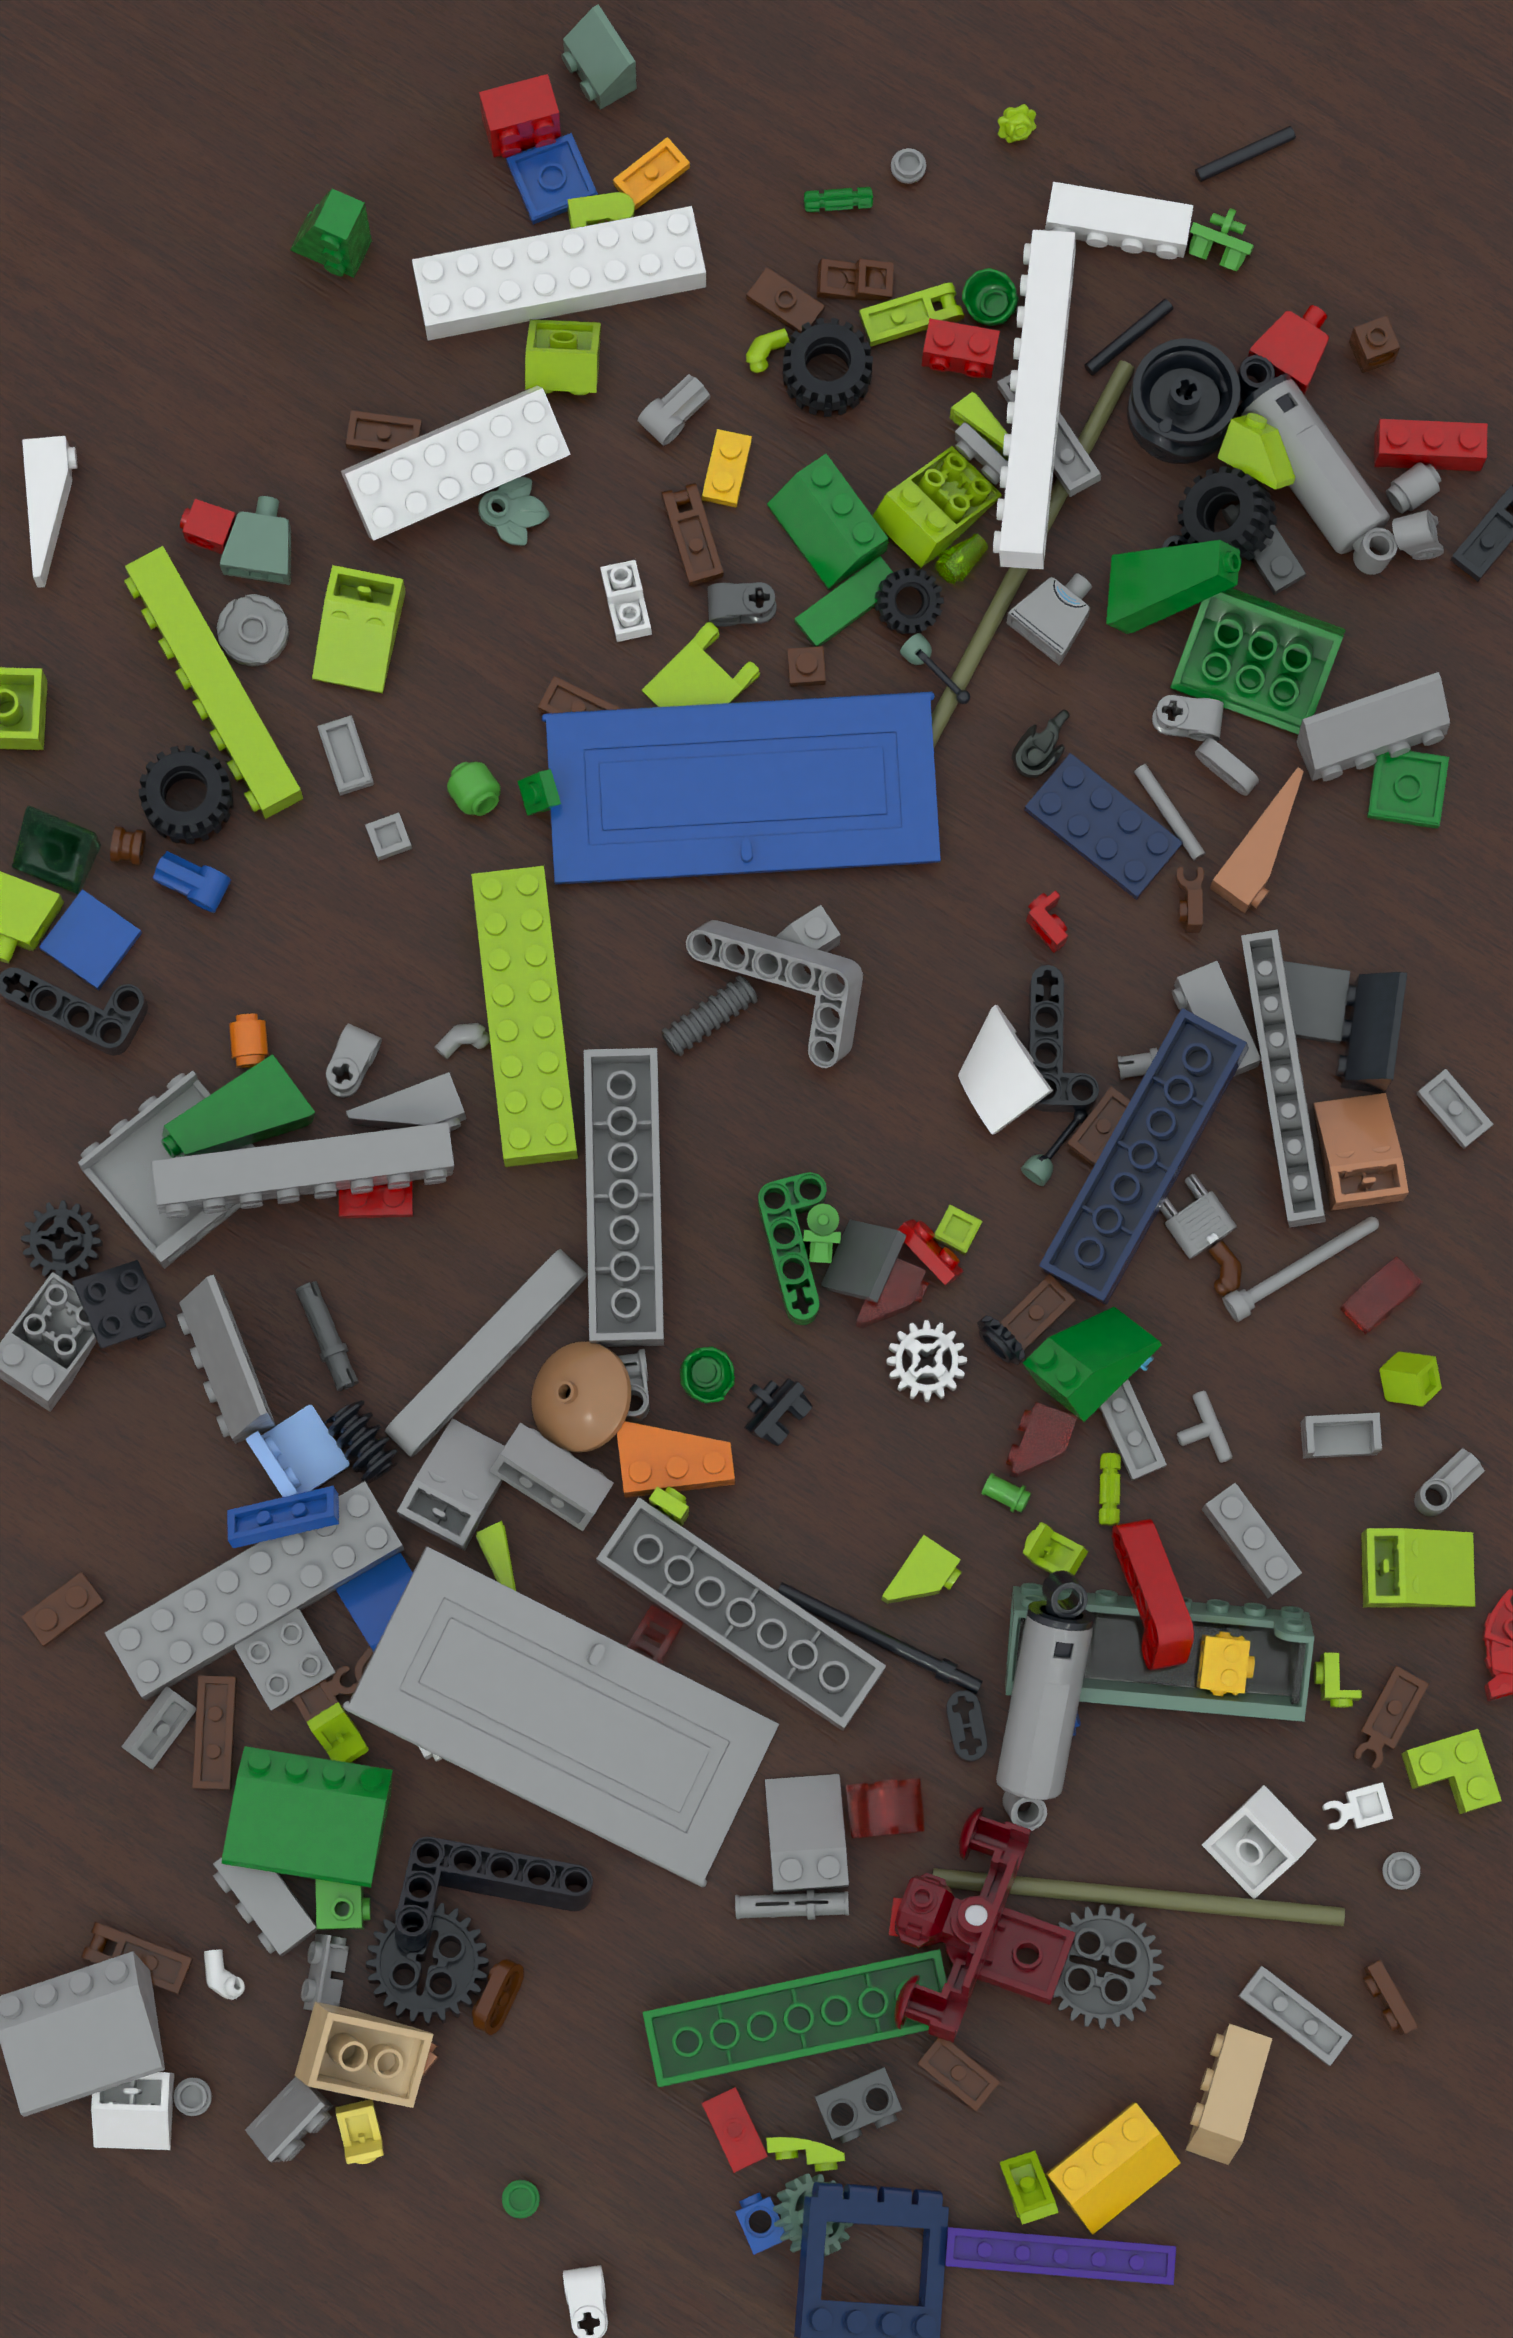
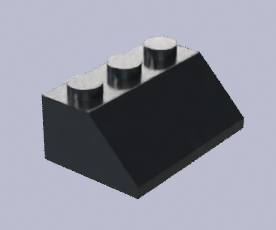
M1406 972L1359 974L1355 985H1348L1346 1006H1352L1350 1020L1344 1019L1341 1041L1347 1042L1345 1055L1339 1054L1336 1076L1342 1077L1341 1088L1381 1094L1386 1092L1393 1081L1407 980Z

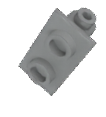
M315 1935V1941L311 1942L308 1949L307 1958L308 1963L311 1964L309 1977L305 1979L301 1991V1998L304 2001L303 2009L313 2010L315 2002L340 2006L343 1980L331 1979L330 1977L331 1971L345 1973L349 1946H346L347 1938L332 1936L331 1939V1935Z

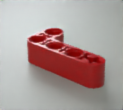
M1151 1519L1114 1525L1112 1528L1114 1549L1145 1628L1141 1647L1146 1667L1149 1670H1155L1187 1663L1194 1641L1193 1623L1154 1522Z

